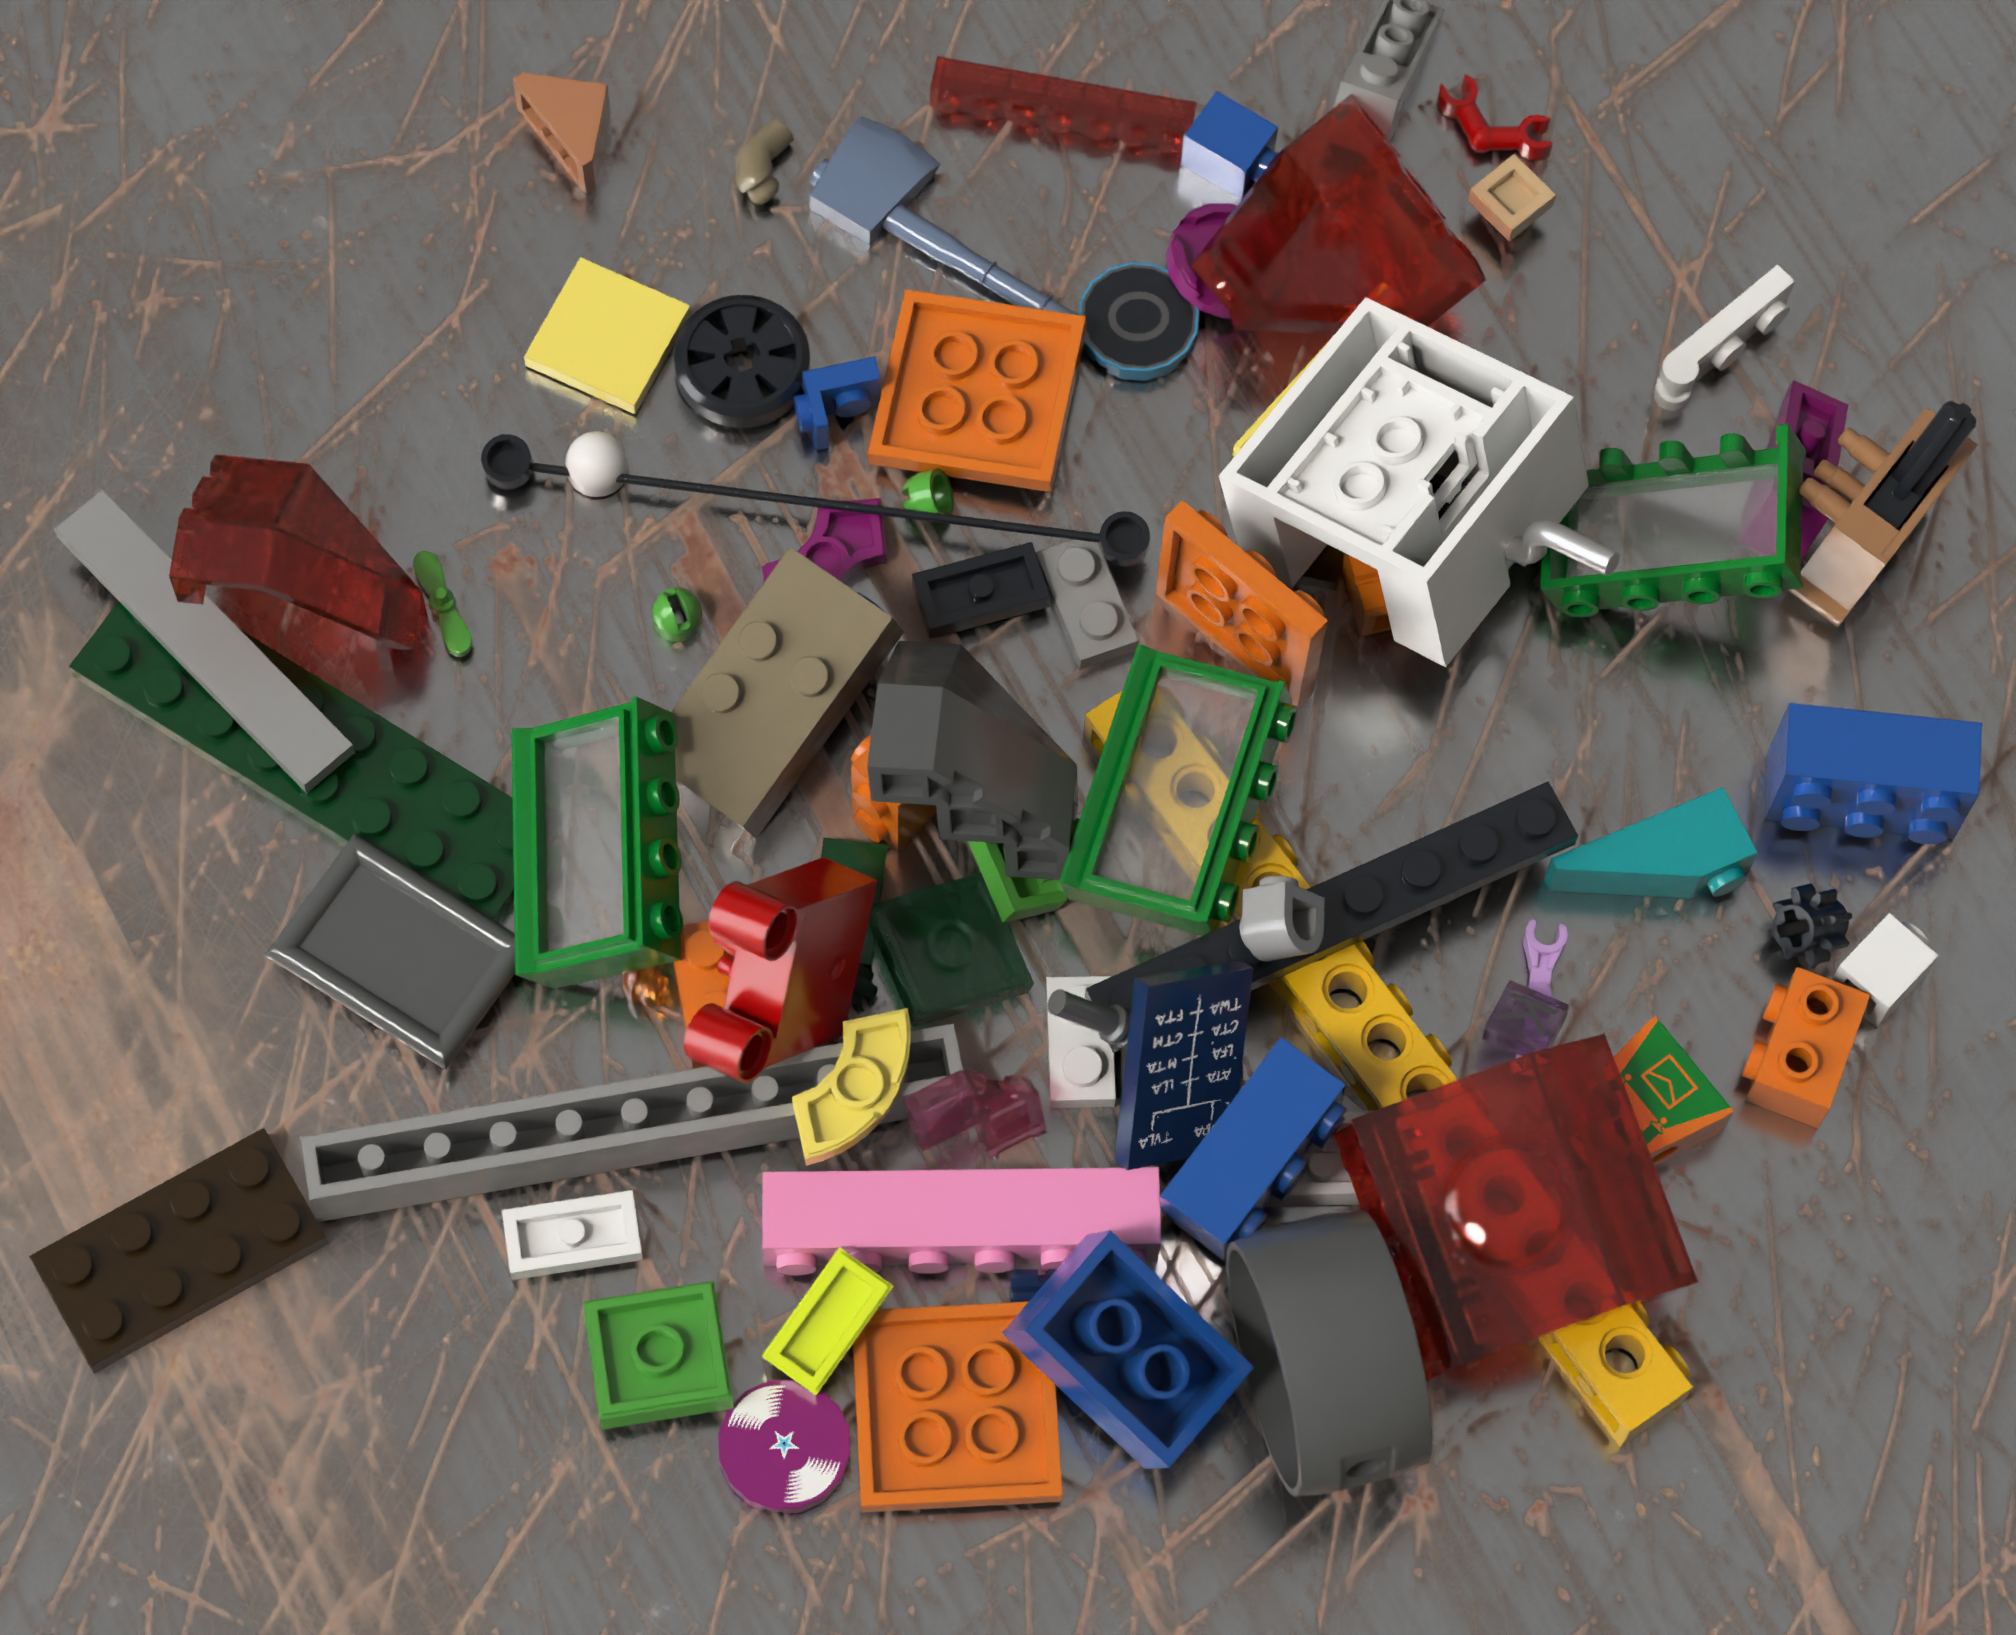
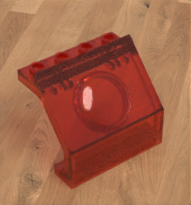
M1605 1034L1535 1051L1351 1119L1353 1124L1336 1132L1334 1135L1341 1152L1343 1166L1349 1174L1361 1210L1366 1211L1376 1223L1397 1270L1414 1325L1426 1381L1445 1376L1500 1351L1639 1302L1641 1305L1650 1303L1698 1283Z

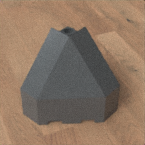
M898 641L877 684L867 765L871 801L936 805L939 839L1004 843L1006 876L1060 880L1075 835L1078 807L1077 764L962 644Z

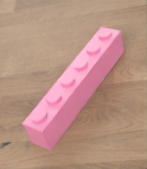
M1142 1167L1132 1170H1126L1125 1168L762 1172L764 1267L777 1266V1272L786 1275L811 1274L816 1271V1266H826L840 1247L875 1273L882 1271V1265H909V1270L912 1272L933 1274L948 1270L949 1264H975V1269L978 1271L1001 1273L1013 1270L1015 1263H1041V1268L1048 1271V1269H1058L1086 1235L1111 1230L1144 1263L1158 1262L1161 1247L1159 1167Z

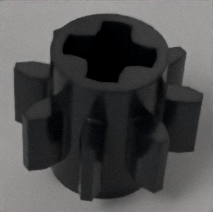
M1812 883L1791 889L1792 899L1773 903L1772 907L1777 913L1773 920V929L1769 932L1770 936L1775 937L1778 944L1785 949L1784 958L1786 960L1805 956L1808 964L1812 966L1830 961V951L1849 946L1850 943L1845 935L1848 931L1849 920L1853 917L1852 913L1847 912L1842 903L1837 900L1838 891L1836 889L1816 893Z

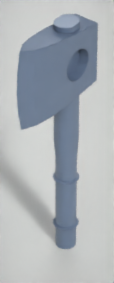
M860 116L843 138L831 159L822 160L813 172L810 179V184L814 186L809 194L810 210L866 244L871 245L887 230L936 261L952 267L980 283L981 288L986 287L1016 306L1078 315L1053 300V295L1048 297L997 266V261L992 263L972 251L950 233L907 208L929 182L941 164L904 135L883 124Z

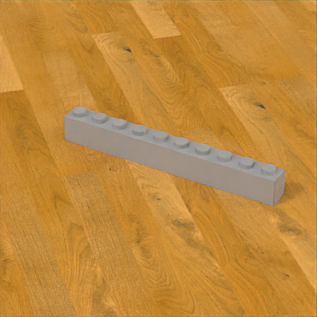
M954 1024L910 1031V1055L905 1080L891 1109L879 1124L965 1109L966 1083ZM843 1043L812 1048L766 1067L750 1083H742L706 1066L303 1136L300 1138L309 1199L317 1221L322 1222L800 1138L792 1096L816 1087L834 1069L842 1051Z

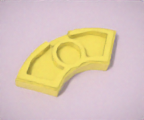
M908 1008L843 1021V1048L834 1069L816 1087L792 1096V1104L806 1166L834 1157L857 1144L882 1121L891 1109L901 1090L909 1064L910 1020Z

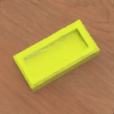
M839 1247L761 1357L814 1395H817L894 1286Z

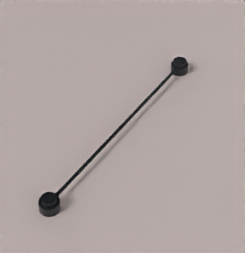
M511 434L498 435L492 438L484 446L481 454L482 467L488 480L493 485L502 489H514L522 486L531 477L532 472L570 476L565 466L534 463L528 445L521 438ZM621 474L616 480L618 483L1100 543L1101 551L1109 562L1123 567L1132 566L1142 561L1150 547V531L1147 523L1141 516L1128 511L1112 514L1104 521L1100 533L629 474Z

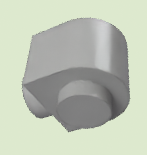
M1284 876L1262 878L1259 881V886L1243 889V907L1240 920V935L1243 943L1257 959L1265 962L1315 952L1321 945L1324 934L1325 898L1299 887V882L1294 878Z

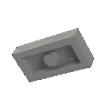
M1070 540L1036 552L1051 603L1079 670L1136 651L1139 639L1097 542Z

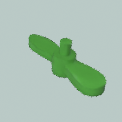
M420 551L413 560L414 572L420 584L430 596L429 608L432 614L440 621L444 645L453 656H466L472 647L471 633L464 620L456 611L457 602L453 593L446 588L442 565L433 553Z

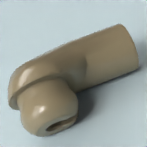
M773 118L739 149L735 157L736 185L740 192H747L749 199L755 204H763L777 194L779 182L770 174L772 171L771 161L794 141L789 128L777 118Z

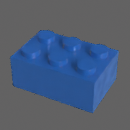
M1789 703L1768 749L1764 820L1781 822L1785 828L1795 831H1810L1817 829L1819 826L1844 828L1847 834L1862 838L1892 833L1908 835L1911 841L1921 844H1938L1947 839L1954 840L1980 793L1982 723Z
M1281 1037L1160 1195L1161 1214L1224 1261L1230 1242L1264 1228L1266 1225L1264 1219L1267 1213L1263 1211V1208L1273 1195L1283 1202L1306 1172L1304 1166L1307 1160L1303 1156L1310 1146L1315 1144L1321 1150L1324 1149L1345 1120L1343 1115L1347 1110L1342 1105L1345 1084Z
M1111 1230L1086 1235L1002 1332L1017 1349L1144 1469L1170 1468L1254 1368Z

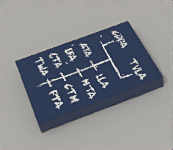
M1237 960L1134 978L1114 1158L1115 1163L1126 1170H1132L1189 1158L1239 1093L1253 967Z

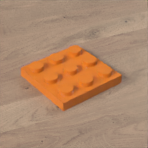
M905 289L867 453L869 464L916 472L940 469L948 477L1052 492L1087 330L1086 316Z
M1181 500L1165 516L1155 594L1253 676L1278 682V680L1284 681L1292 700L1291 705L1297 706L1298 710L1313 694L1328 624L1322 608L1304 591L1296 590L1293 592L1277 579L1273 567L1259 553L1253 550L1245 552L1230 540L1223 525L1212 514L1205 510L1196 512L1186 502Z
M1028 1302L877 1309L853 1343L861 1513L1062 1502L1063 1492L1056 1385L1002 1334Z

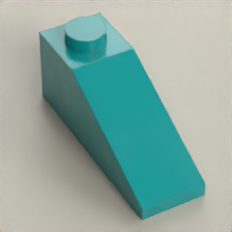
M1721 787L1551 858L1544 882L1549 891L1691 899L1711 891L1713 896H1721L1737 889L1747 881L1746 875H1748L1758 852L1724 787Z

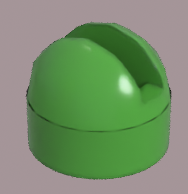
M933 469L917 473L910 477L902 487V494L910 497V500L903 503L904 509L951 515L954 505L953 492L950 482L942 470Z
M682 587L670 588L660 593L652 607L654 628L661 637L668 641L683 642L691 639L699 632L703 622L702 606L699 599L690 590ZM680 602L688 621L678 624L670 603Z

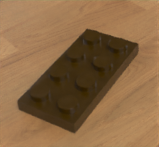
M262 1128L30 1255L29 1258L90 1369L95 1374L329 1243L265 1128Z

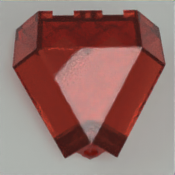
M1352 94L1278 153L1190 265L1227 308L1234 329L1336 334L1365 297L1428 327L1486 281L1482 269L1473 254L1449 229L1444 221L1446 219L1444 214L1423 185L1404 166L1400 160L1401 155Z
M215 454L210 463V476L213 477L203 476L192 494V507L194 509L184 508L179 516L169 573L177 602L203 604L206 585L261 590L374 638L381 670L394 672L397 650H414L419 616H428L421 589L310 464Z

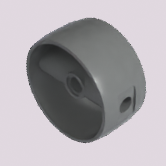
M1364 1210L1324 1213L1260 1229L1230 1242L1226 1254L1227 1282L1240 1354L1254 1366L1246 1376L1248 1388L1268 1451L1277 1473L1288 1492L1295 1497L1330 1494L1393 1478L1427 1463L1432 1453V1421L1420 1349L1397 1270L1382 1234L1371 1216Z

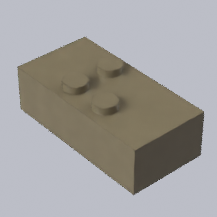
M789 547L672 710L678 732V744L675 749L676 782L750 835L757 838L903 635L904 631L893 617L795 549Z

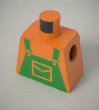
M1654 1016L1584 1088L1577 1105L1589 1123L1568 1137L1567 1145L1575 1159L1587 1170H1592L1615 1153L1629 1172L1636 1175L1717 1136L1724 1131L1734 1110L1660 1020Z

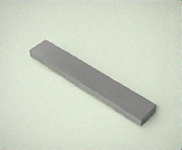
M103 489L54 528L57 538L306 794L355 753L353 744Z

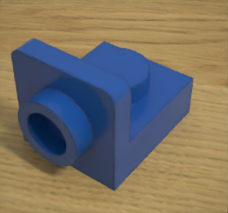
M874 356L803 371V394L793 397L801 433L812 431L816 450L829 448V425L826 415L836 414L840 417H852L866 412L873 405L879 404L881 377L876 358Z

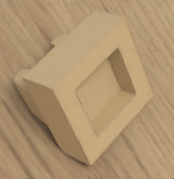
M1513 154L1470 189L1467 201L1510 241L1553 207L1556 194Z

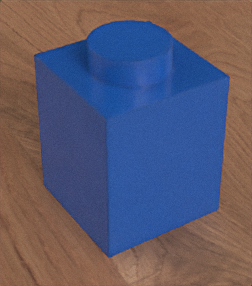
M1216 91L1184 135L1181 165L1242 200L1255 182L1261 186L1265 184L1279 161L1280 154L1275 151L1278 126Z

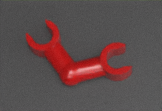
M1464 75L1461 90L1466 98L1462 100L1452 98L1445 86L1440 83L1437 96L1438 108L1444 115L1458 120L1474 151L1485 153L1494 150H1517L1523 157L1534 161L1543 160L1550 155L1552 142H1537L1527 136L1533 133H1546L1550 122L1549 118L1543 115H1531L1523 119L1519 126H1489L1476 104L1478 87L1472 77Z

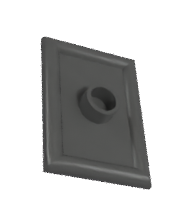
M354 833L265 953V956L446 1070L514 976L515 933Z

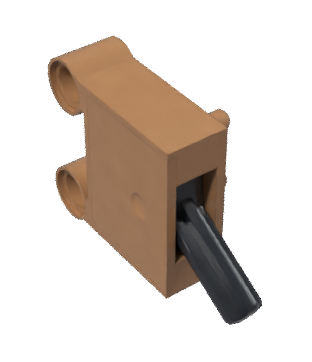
M1953 401L1944 403L1937 413L1926 407L1891 453L1887 452L1866 435H1860L1852 428H1846L1839 437L1838 444L1849 451V455L1873 472L1874 475L1865 485L1842 467H1836L1828 460H1822L1813 473L1825 485H1821L1813 478L1806 479L1799 489V494L1810 501L1812 507L1834 522L1835 525L1802 569L1801 580L1803 581V588L1787 591L1838 628L1978 444L1968 438L1977 422V419L1970 413L1972 408L1965 403L1958 404Z

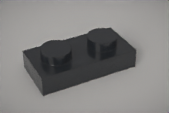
M1032 542L912 574V586L929 639L1050 607L1049 591Z

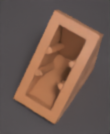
M525 72L514 77L513 85L517 109L585 195L595 190L611 115L608 84Z

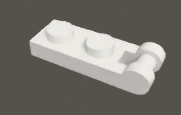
M1778 264L1666 356L1653 392L1654 399L1660 407L1669 411L1680 410L1685 407L1689 402L1692 386L1696 381L1715 366L1720 371L1729 367L1746 348V343L1744 342L1758 330L1765 335L1782 322L1790 310L1786 303L1795 281Z

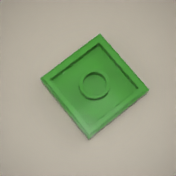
M714 1281L583 1301L601 1430L734 1409Z

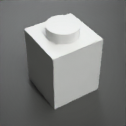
M1889 913L1839 965L1832 980L1871 994L1863 1017L1874 1027L1878 1028L1927 976L1939 955L1931 949L1929 939L1919 928L1908 922L1901 923Z

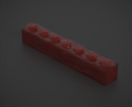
M937 56L930 86V106L936 107L945 113H955L957 111L973 113L976 117L984 120H991L994 117L1010 120L1018 126L1034 124L1048 127V129L1057 133H1066L1068 131L1084 133L1087 137L1096 140L1106 137L1122 140L1123 143L1130 146H1141L1142 144L1157 146L1168 153L1182 151L1184 135L1195 121L1197 102L1180 100Z

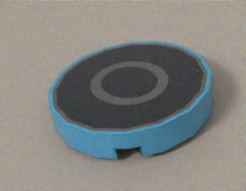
M1129 262L1108 268L1089 283L1079 301L1078 315L1086 316L1087 322L1083 344L1084 353L1093 362L1096 360L1100 365L1106 367L1107 373L1120 379L1147 381L1168 375L1180 366V361L1188 353L1190 354L1197 341L1199 309L1181 296L1170 279L1168 270L1156 264Z

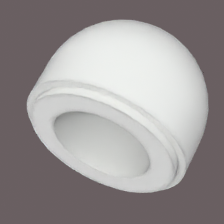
M601 431L587 432L576 438L567 451L565 463L570 475L567 477L571 485L580 493L591 497H603L614 493L624 484L618 483L616 480L621 474H628L627 454L621 442L614 436Z

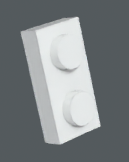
M1111 976L1046 977L1050 1108L1115 1107L1114 1053L1109 1044L1101 1040L1098 1032L1052 1015L1048 1011L1047 1006L1050 995L1057 989H1062L1085 998V989Z
M633 1190L502 1210L512 1280L643 1260Z

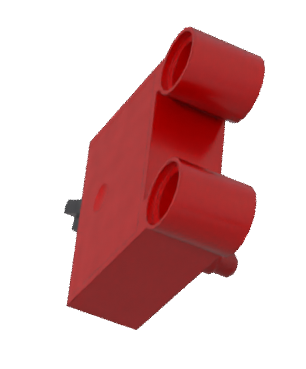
M822 857L747 885L740 881H732L727 884L715 899L709 915V929L714 944L724 948L729 953L721 956L717 963L718 972L730 978L725 1005L723 1008L715 1003H708L701 1007L693 1016L684 1037L686 1056L742 1083H750L760 1075L764 1068L843 1036V1021L848 1019L850 1005H859L865 996L873 999L878 991V987L872 984L874 973L860 963L877 880Z

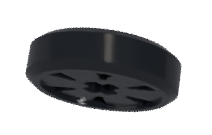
M733 295L719 298L702 306L693 313L679 332L674 349L677 384L687 403L701 416L714 423L735 428L765 425L794 407L793 397L803 394L802 372L810 370V350L807 336L798 320L784 307L771 300L752 295ZM745 351L747 359L752 358V368L746 371H739L737 363L732 365L733 354Z

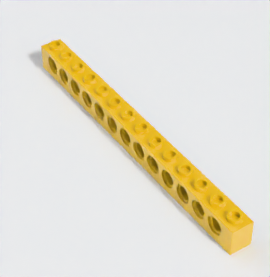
M1157 687L1123 791L1195 885L1229 780L1221 771L1223 763L1213 744L1205 736L1196 738L1183 721L1186 715L1177 697L1167 687L1161 690ZM1122 691L1085 714L1083 738L1099 759ZM1149 743H1162L1169 747L1173 754L1165 759H1153L1144 754L1141 748ZM1196 791L1204 794L1210 803L1203 808L1195 809L1185 806L1178 797L1185 792ZM1259 807L1253 824L1259 826L1256 848L1248 863L1240 861L1233 883L1239 885L1238 903L1229 923L1223 922L1225 926L1241 919L1243 889L1259 886V881L1262 878L1271 876L1294 878L1299 882V887L1305 890L1317 885V883H1313L1309 886L1296 869L1298 860L1288 842L1280 834L1271 836L1258 819L1260 817ZM1363 940L1269 982L1364 1110H1372L1379 1116L1378 1128L1384 1133L1386 1139L1621 1448L1682 1405L1693 1386L1688 1381L1691 1377L1690 1370L1681 1355L1672 1346L1666 1345L1662 1347L1647 1327L1650 1325V1319L1644 1307L1631 1293L1626 1292L1622 1295L1607 1275L1610 1272V1267L1602 1252L1590 1240L1582 1242L1567 1223L1570 1220V1215L1560 1197L1548 1187L1542 1190L1527 1171L1530 1168V1162L1521 1146L1510 1136L1501 1137L1488 1120L1491 1117V1112L1481 1094L1471 1085L1462 1086L1449 1069L1452 1062L1442 1043L1432 1034L1424 1036L1410 1018L1413 1015V1011L1403 992L1393 983L1386 986L1372 968L1374 965L1373 956ZM1337 989H1349L1360 997L1362 1004L1351 1009L1342 1008L1331 1000L1329 994ZM1376 1039L1389 1040L1398 1047L1401 1055L1390 1060L1378 1058L1370 1051L1368 1043ZM1418 1089L1429 1091L1437 1098L1439 1107L1431 1111L1419 1110L1410 1104L1407 1094ZM1457 1140L1468 1142L1476 1149L1479 1158L1468 1163L1456 1161L1448 1154L1445 1145ZM1492 1192L1506 1193L1514 1199L1518 1211L1509 1215L1498 1214L1487 1205L1485 1196ZM1537 1243L1548 1246L1555 1253L1557 1264L1551 1267H1540L1533 1264L1525 1253V1247ZM1571 1296H1583L1589 1299L1597 1310V1317L1590 1320L1575 1318L1567 1310L1565 1299ZM1612 1348H1621L1630 1352L1637 1362V1370L1632 1373L1615 1371L1608 1364L1605 1352Z

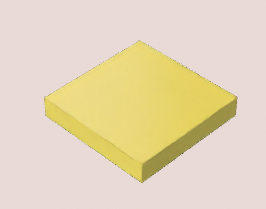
M580 257L524 356L525 366L636 414L672 350L681 328L691 315L690 305Z

